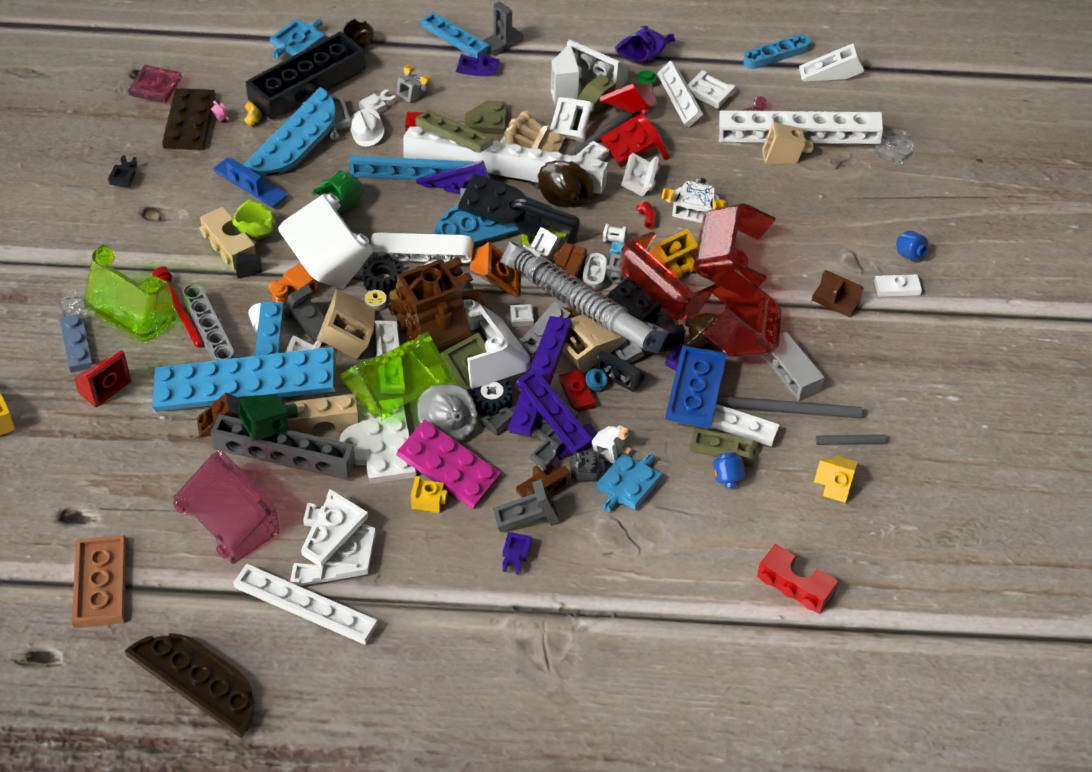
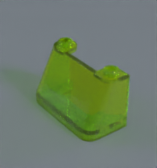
M102 244L92 254L84 296L86 309L139 342L151 341L176 319L169 283L158 277H149L140 284L111 267L115 260L114 251Z
M425 332L417 336L416 339L408 341L371 360L358 363L340 375L344 384L375 419L380 417L381 421L394 415L393 410L419 398L424 390L431 386L447 384L453 380L429 332Z

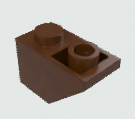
M225 392L197 417L199 436H211V430L219 414L239 418V398Z

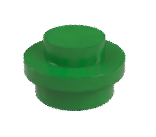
M650 70L641 71L637 75L639 83H651L652 86L657 79L656 74Z

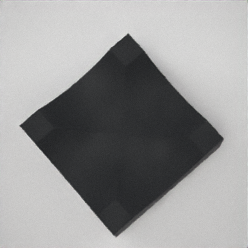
M631 275L611 290L607 296L624 306L630 315L645 322L660 312L666 300L657 291L650 289L639 279Z

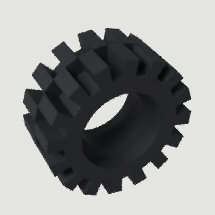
M381 256V259L373 257L374 261L369 259L367 264H364V269L362 270L363 284L367 291L380 290L388 296V292L396 289L397 275L402 273L400 263L398 264L396 259L392 261V257L389 256L387 259H385V256ZM379 274H387V275H390V276H388V277H386V278H378V277H375V276H377V275H379Z

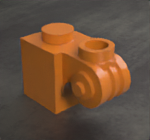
M298 263L293 268L288 269L283 274L282 279L272 281L269 284L268 290L272 293L273 302H283L285 305L289 297L288 295L308 284L312 289L311 296L319 291L318 281L307 272L303 265Z

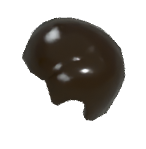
M352 19L343 28V33L361 48L368 47L374 38V29L367 21L359 22L356 19Z

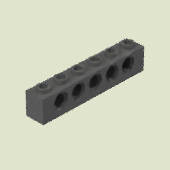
M221 414L218 415L211 430L213 447L219 451L348 480L355 463L354 444L292 430H286L284 433L252 441L239 418Z

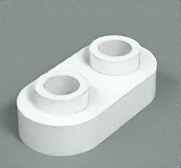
M592 253L585 260L583 282L596 290L604 285L607 259L604 255Z

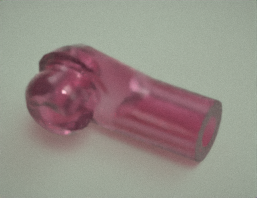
M758 96L753 100L755 101L753 107L744 109V111H765L766 99L763 96Z

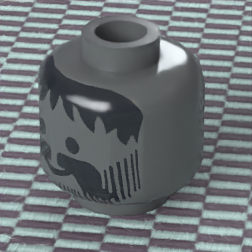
M594 450L576 451L574 456L570 457V475H574L577 481L597 480L599 472H604L603 458H599L598 453Z

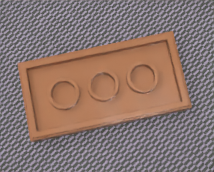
M126 535L76 539L72 609L73 628L125 623Z

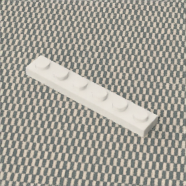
M249 564L244 566L233 582L236 589L366 645L377 627L376 619Z

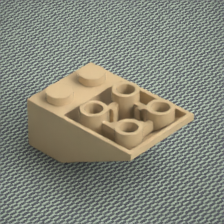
M336 289L317 339L357 359L368 347L372 336L375 309Z
M579 315L570 318L572 327L563 353L584 374L597 363V355L601 350L611 353L628 339L618 333L607 331L602 325L599 326L597 322H593L587 316Z

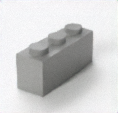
M785 332L764 341L763 358L798 401L821 392L824 375L811 362L810 357L801 350L795 339H792Z

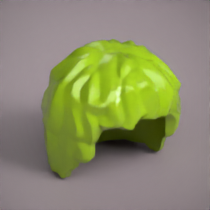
M250 199L240 205L234 214L232 223L241 233L244 232L249 239L254 241L267 237L276 226L275 216L270 209L262 203H257Z

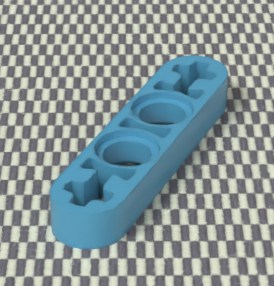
M796 35L749 50L744 54L743 64L749 69H756L809 51L811 40L806 35ZM765 53H771V54H773V55H772V56H769V55H765Z

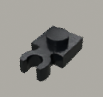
M123 155L120 159L121 165H114L108 181L109 185L129 188L136 175L137 160L136 157H133L132 161L127 162L126 156Z

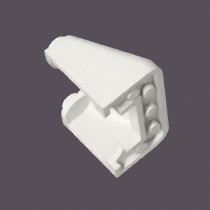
M324 193L284 220L278 227V230L307 272L315 280L344 289L374 250L369 244V239L363 234L357 235L352 233L337 213V210L340 208L338 197L332 193Z

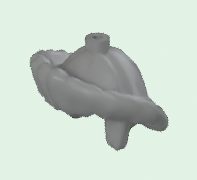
M433 385L424 390L418 398L417 416L420 423L425 419L456 442L464 440L475 430L478 413L473 398L466 389L457 385Z

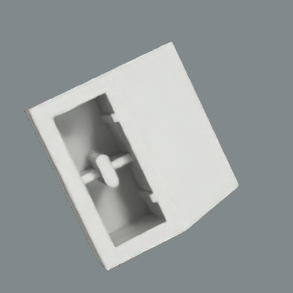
M567 46L552 61L551 94L554 104L558 103L559 97L576 99L578 94L581 93L579 79L582 78V70L580 66H577V54L573 53L571 46Z

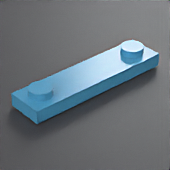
M434 12L420 21L421 27L474 58L479 59L481 54L485 55L490 51L489 44Z

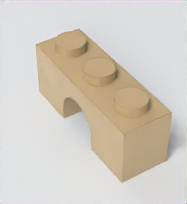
M223 207L200 217L202 225L200 226L201 234L204 238L210 240L215 251L218 250L223 261L226 264L229 263L234 270H236L235 264L239 253L256 255L254 243L244 232L232 236L235 234L234 224H232L233 218Z
M355 394L285 402V405L296 404L298 409V417L288 419V430L313 435V427L320 422L333 423L336 432L344 431L349 426L358 423Z

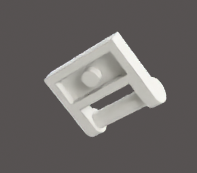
M704 70L687 85L693 97L717 109L730 96L732 97L737 90V86L726 84L710 76Z
M559 97L550 130L567 139H574L578 142L585 141V130L590 112H593L594 104L590 101ZM582 109L577 131L572 130L577 111Z

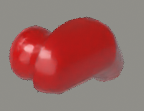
M642 201V203L637 205V211H640L639 214L646 215L644 226L647 229H653L657 213L649 202Z

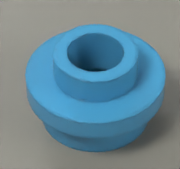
M592 369L587 372L586 383L591 390L600 391L607 384V375L603 370Z

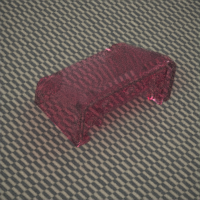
M222 450L212 454L174 495L175 501H173L175 509L180 514L188 515L192 513L216 538L218 545L216 551L222 559L227 558L232 565L280 533L277 511L272 501Z

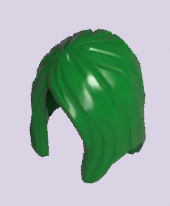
M339 170L333 177L323 181L320 184L321 187L314 189L312 195L334 194L340 200V208L337 210V213L341 214L351 209L361 200L364 190L358 178L345 170Z

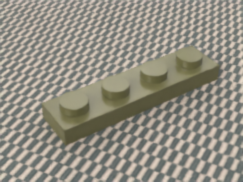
M430 110L416 117L415 125L454 141L458 145L472 149L474 152L481 153L493 145L492 137Z

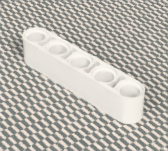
M374 233L371 236L370 243L374 251L369 257L381 259V256H385V259H387L389 256L392 257V261L396 259L397 261L430 262L431 260L442 259L445 263L452 259L460 258L462 263H469L472 260L474 239L466 235Z

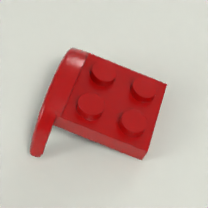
M643 113L636 115L600 137L601 142L609 149V153L620 168L627 164L628 158L632 153L641 156L656 146L664 160L669 159L661 136L649 118Z

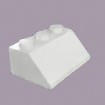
M567 41V46H571L573 53L577 54V66H580L582 70L581 79L591 82L602 74L616 82V90L620 89L628 81V65L574 41Z

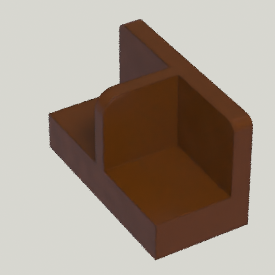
M825 270L822 274L820 285L812 295V301L851 318L860 305L864 287Z
M551 465L547 471H542L538 466L533 467V477L518 485L516 492L522 498L534 494L532 482L542 479L552 497L570 486L571 472L566 466L557 470Z

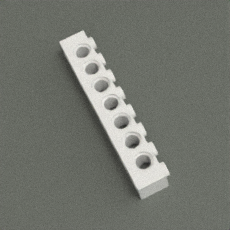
M720 111L719 142H765L773 122L801 128L805 140L813 141V143L881 144L883 130L881 112Z

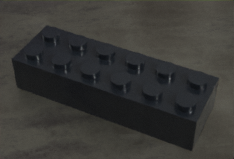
M339 31L245 81L248 100L253 102L259 110L272 120L306 102L320 87L328 90L366 69L365 50L342 31Z

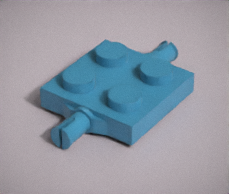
M318 18L311 24L304 23L298 19L292 21L270 37L271 44L277 47L276 50L272 51V55L276 59L284 53L294 56L324 40L325 34L317 30L323 25L322 20Z
M647 453L642 461H637L622 454L596 483V490L606 494L609 498L602 505L605 511L610 512L616 504L626 505L636 510L662 480V473L649 467L656 459L653 454Z

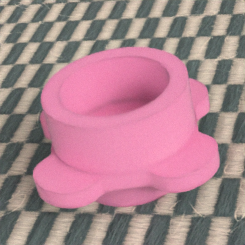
M213 101L215 105L211 108L213 114L220 122L224 119L229 121L230 119L227 117L229 111L222 103L218 105L216 101Z

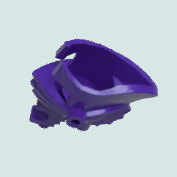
M648 25L641 26L640 30L622 40L615 47V50L619 55L638 62L646 60V63H653L654 58L662 52L666 44L675 42L674 34L662 35L657 31L648 29Z

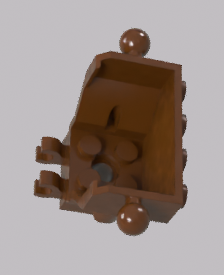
M460 258L452 259L447 263L440 259L398 274L396 289L389 292L390 303H388V309L391 315L396 316L399 328L402 331L405 330L409 344L415 346L419 360L424 361L428 368L443 363L439 356L441 352L472 336L464 310L462 291L466 292L473 289L470 283L473 281L470 273L463 274L460 268L463 266Z

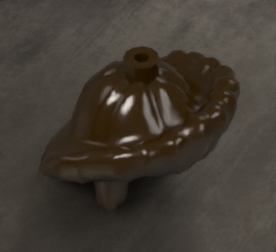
M550 161L542 166L538 173L541 193L552 205L558 207L580 206L582 203H586L594 192L592 177L574 161Z
M704 313L697 315L694 319L688 318L685 326L689 328L690 336L682 345L702 349L706 344L716 345L718 340L713 335L726 338L728 332L723 329V326L731 322L735 318V314L725 313L716 315Z

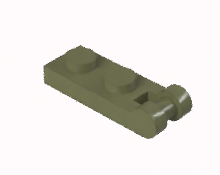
M695 428L690 451L716 457L719 454L736 452V455L743 458L745 466H752L758 443L747 438Z

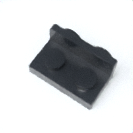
M604 350L598 353L596 369L603 370L607 375V379L632 392H635L645 380V374L641 373L640 369L635 365L629 364Z

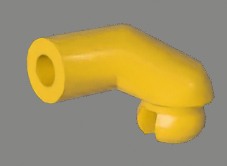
M248 102L245 105V109L249 113L245 118V122L249 126H254L262 118V113L253 102Z

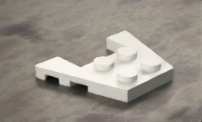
M307 503L303 520L304 526L312 527L315 525L320 509L316 508L315 504ZM362 524L322 567L294 563L290 583L297 586H305L367 575L375 541V528Z

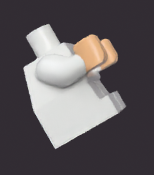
M618 425L617 427L608 426L599 431L592 440L593 449L598 453V457L603 458V461L613 464L618 459V455L625 454L630 457L632 449L626 447L624 450L622 449L624 439L629 435V430Z

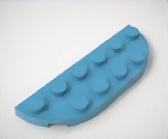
M320 87L243 165L260 176H267V173L278 171L279 174L284 173L299 164L330 132L335 123V105L330 94Z
M525 196L527 200L535 201L532 198ZM455 206L442 215L433 234L470 236L474 239V245L517 233L519 230L515 223H498L458 209V206Z

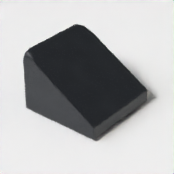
M239 253L235 264L237 278H245L262 273L260 255Z

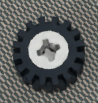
M501 379L471 389V397L479 415H482L484 412L485 416L489 414L494 416L499 413V410L505 407L509 409L512 406L513 390L507 379L504 381Z

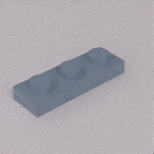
M82 313L61 317L60 323L70 373L90 368L93 364Z

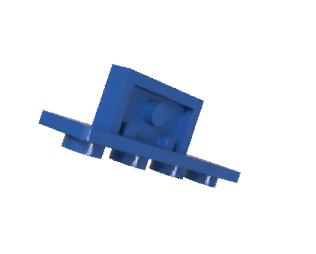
M226 158L213 168L214 172L273 209L287 198L285 192L262 179V176L233 158Z

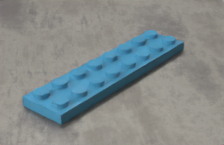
M334 347L155 367L152 407L157 412L210 406L225 392L238 398L241 396L276 394L279 398L335 392L336 351Z

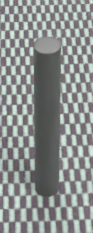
M886 435L816 436V445L886 443Z

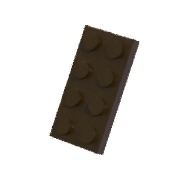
M175 88L162 141L163 149L204 150L212 115L211 108L214 106L213 101L216 98L215 90Z

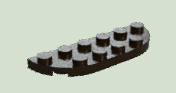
M169 633V636H147L133 643L125 650L128 658L239 738L245 735L254 716V697L249 682L235 667L196 640L176 633Z

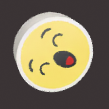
M371 290L365 295V304L374 308L375 311H380L387 305L386 294L380 290Z

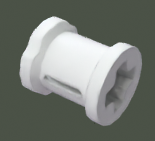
M606 223L603 232V242L613 241L624 245L627 227H613Z

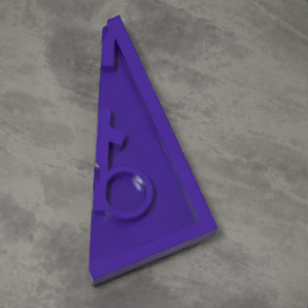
M483 160L419 177L416 179V183L424 187L431 188L433 186L443 188L444 191L460 194V188H467L474 173L489 179L490 177Z

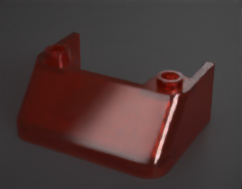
M746 203L708 210L702 219L694 260V269L697 274L750 298L766 280L767 276L749 268L747 255L742 250L735 248L737 230L759 240L775 222L776 218Z
M654 231L627 240L621 249L620 272L635 282L661 305L671 318L684 320L699 313L717 286L713 284L695 293L646 251L656 235Z
M732 266L709 289L713 295L725 303V311L703 331V334L718 345L728 356L738 357L772 353L779 347L781 307L772 297Z

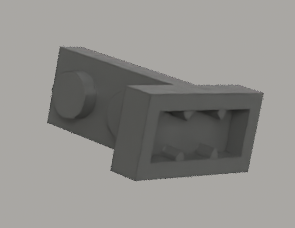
M500 1L494 4V34L483 40L490 45L489 53L493 56L523 41V34L512 26V10Z
M306 284L289 295L284 308V315L287 319L294 316L315 343L318 340L317 337L325 317L310 299L312 289Z
M542 479L532 482L534 494L493 508L500 532L545 516L551 526L560 523L555 502Z

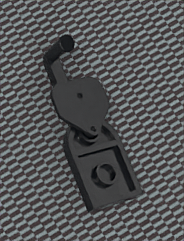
M475 173L458 204V209L502 224L515 223L520 233L533 238L536 237L540 227L548 230L551 222L570 227L569 233L565 237L568 243L574 244L577 242L580 226L578 217L554 209L548 204L527 200L524 193L518 188Z

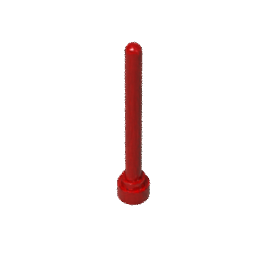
M164 266L158 267L152 273L153 279L156 284L163 286L194 345L201 347L203 341L171 284L172 275L169 269Z

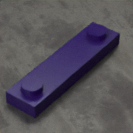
M536 368L516 381L519 388L572 455L591 443L592 438Z

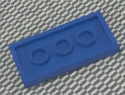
M682 345L665 420L711 429L727 354Z

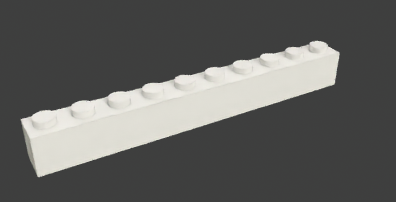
M417 126L409 127L404 135L403 158L473 161L474 163L484 160L487 172L490 174L538 182L540 168L547 162L554 160L574 161L592 177L594 183L593 193L602 194L606 185L608 162H603L599 159H586L577 155H564L559 152L526 148L517 144L509 145L499 141H493L491 147L478 153Z

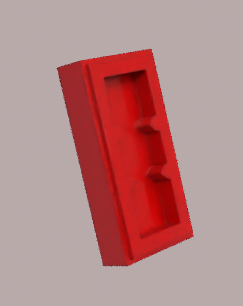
M580 369L559 375V382L574 410L581 412L596 407V401Z

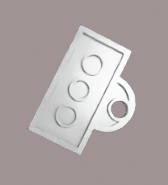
M397 399L357 405L359 423L346 428L342 432L339 441L357 444L354 447V464L366 465L369 484L414 478L416 476L415 468L396 455L398 449L409 438L403 400Z

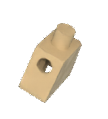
M773 122L762 148L764 162L766 165L796 163L802 152H812L813 141L805 140L801 128Z

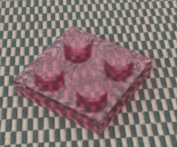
M144 64L128 89L129 96L167 103L182 79L181 72Z

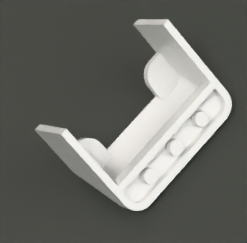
M471 299L463 301L470 330L479 328L487 338L485 342L486 352L467 358L471 389L527 371L530 368V356L502 318L477 301Z

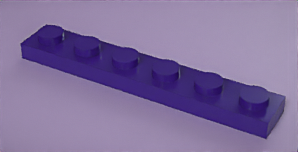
M549 317L529 370L531 371L536 368L549 385L552 382L572 327V321L569 318ZM521 391L508 430L512 434L531 437L540 413L523 391Z

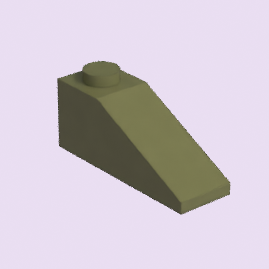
M600 74L589 82L576 98V100L590 101L594 104L589 120L610 105L600 101V97L615 91L616 82ZM578 109L577 115L573 125V128L575 130L578 129L580 118L583 111L582 109Z

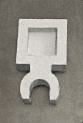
M384 90L380 96L374 93L359 101V108L361 110L366 108L373 109L380 114L387 110V106L395 104L396 98L395 95L389 96V90Z

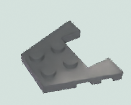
M564 403L578 420V412ZM516 406L510 409L505 407L499 410V414L489 417V415L481 419L482 425L495 435H498L509 426ZM539 414L533 435L544 443L531 454V460L547 471L564 443L542 415Z

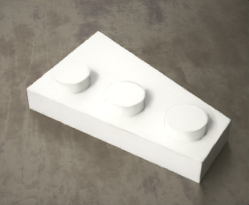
M329 489L325 504L321 506L315 525L312 526L301 549L304 557L320 567L368 519V512Z

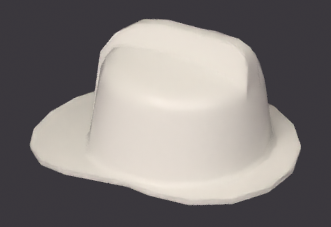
M362 109L351 117L350 130L357 144L369 147L382 139L384 126L376 110Z

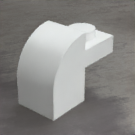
M540 227L532 245H523V247L536 257H543L553 262L552 255L561 237Z

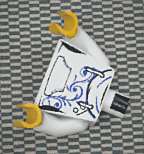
M698 178L696 182L686 181L683 187H679L676 190L664 188L661 199L674 203L672 217L711 225L713 212L725 213L726 201L720 200L719 196L714 194L715 188L708 185V181L704 178Z

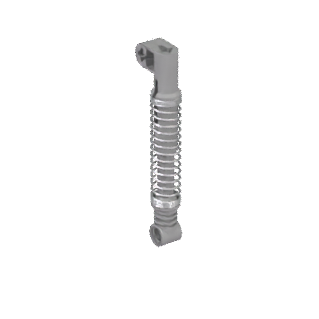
M512 241L509 242L500 260L503 264L526 275L527 280L541 287L542 290H546L548 294L551 293L553 297L571 306L572 309H576L577 312H582L583 316H587L588 319L597 322L599 326L602 325L607 331L622 335L646 351L654 353L660 351L668 335L666 330L655 324L638 320L630 315L624 306L593 289L590 285L562 270V268L557 267V265L546 258L536 257L525 247Z

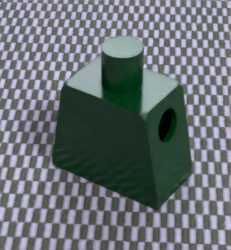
M276 394L239 397V418L252 441L286 432L288 419L298 417L296 404L283 405Z

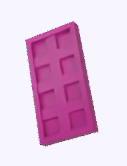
M425 419L398 449L396 454L432 481L444 483L445 490H448L450 494L472 509L491 488L501 473Z

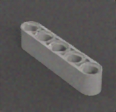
M194 283L187 285L183 289L186 309L211 360L235 358L233 347L201 285Z

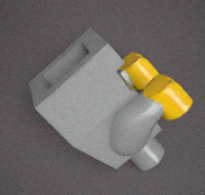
M408 65L404 67V76L398 77L396 94L411 103L418 100L426 92L431 78L427 77L428 75L420 77L416 74H411L414 72V67Z

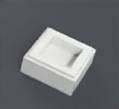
M532 304L510 305L512 327L534 325Z

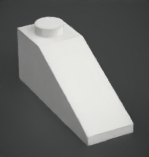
M854 44L799 66L803 82L848 79L865 72Z

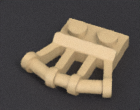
M527 110L521 112L518 118L512 119L509 123V128L504 132L505 144L513 145L516 143L521 147L538 148L548 152H559L565 137L547 129L548 126H541L532 118L531 113Z

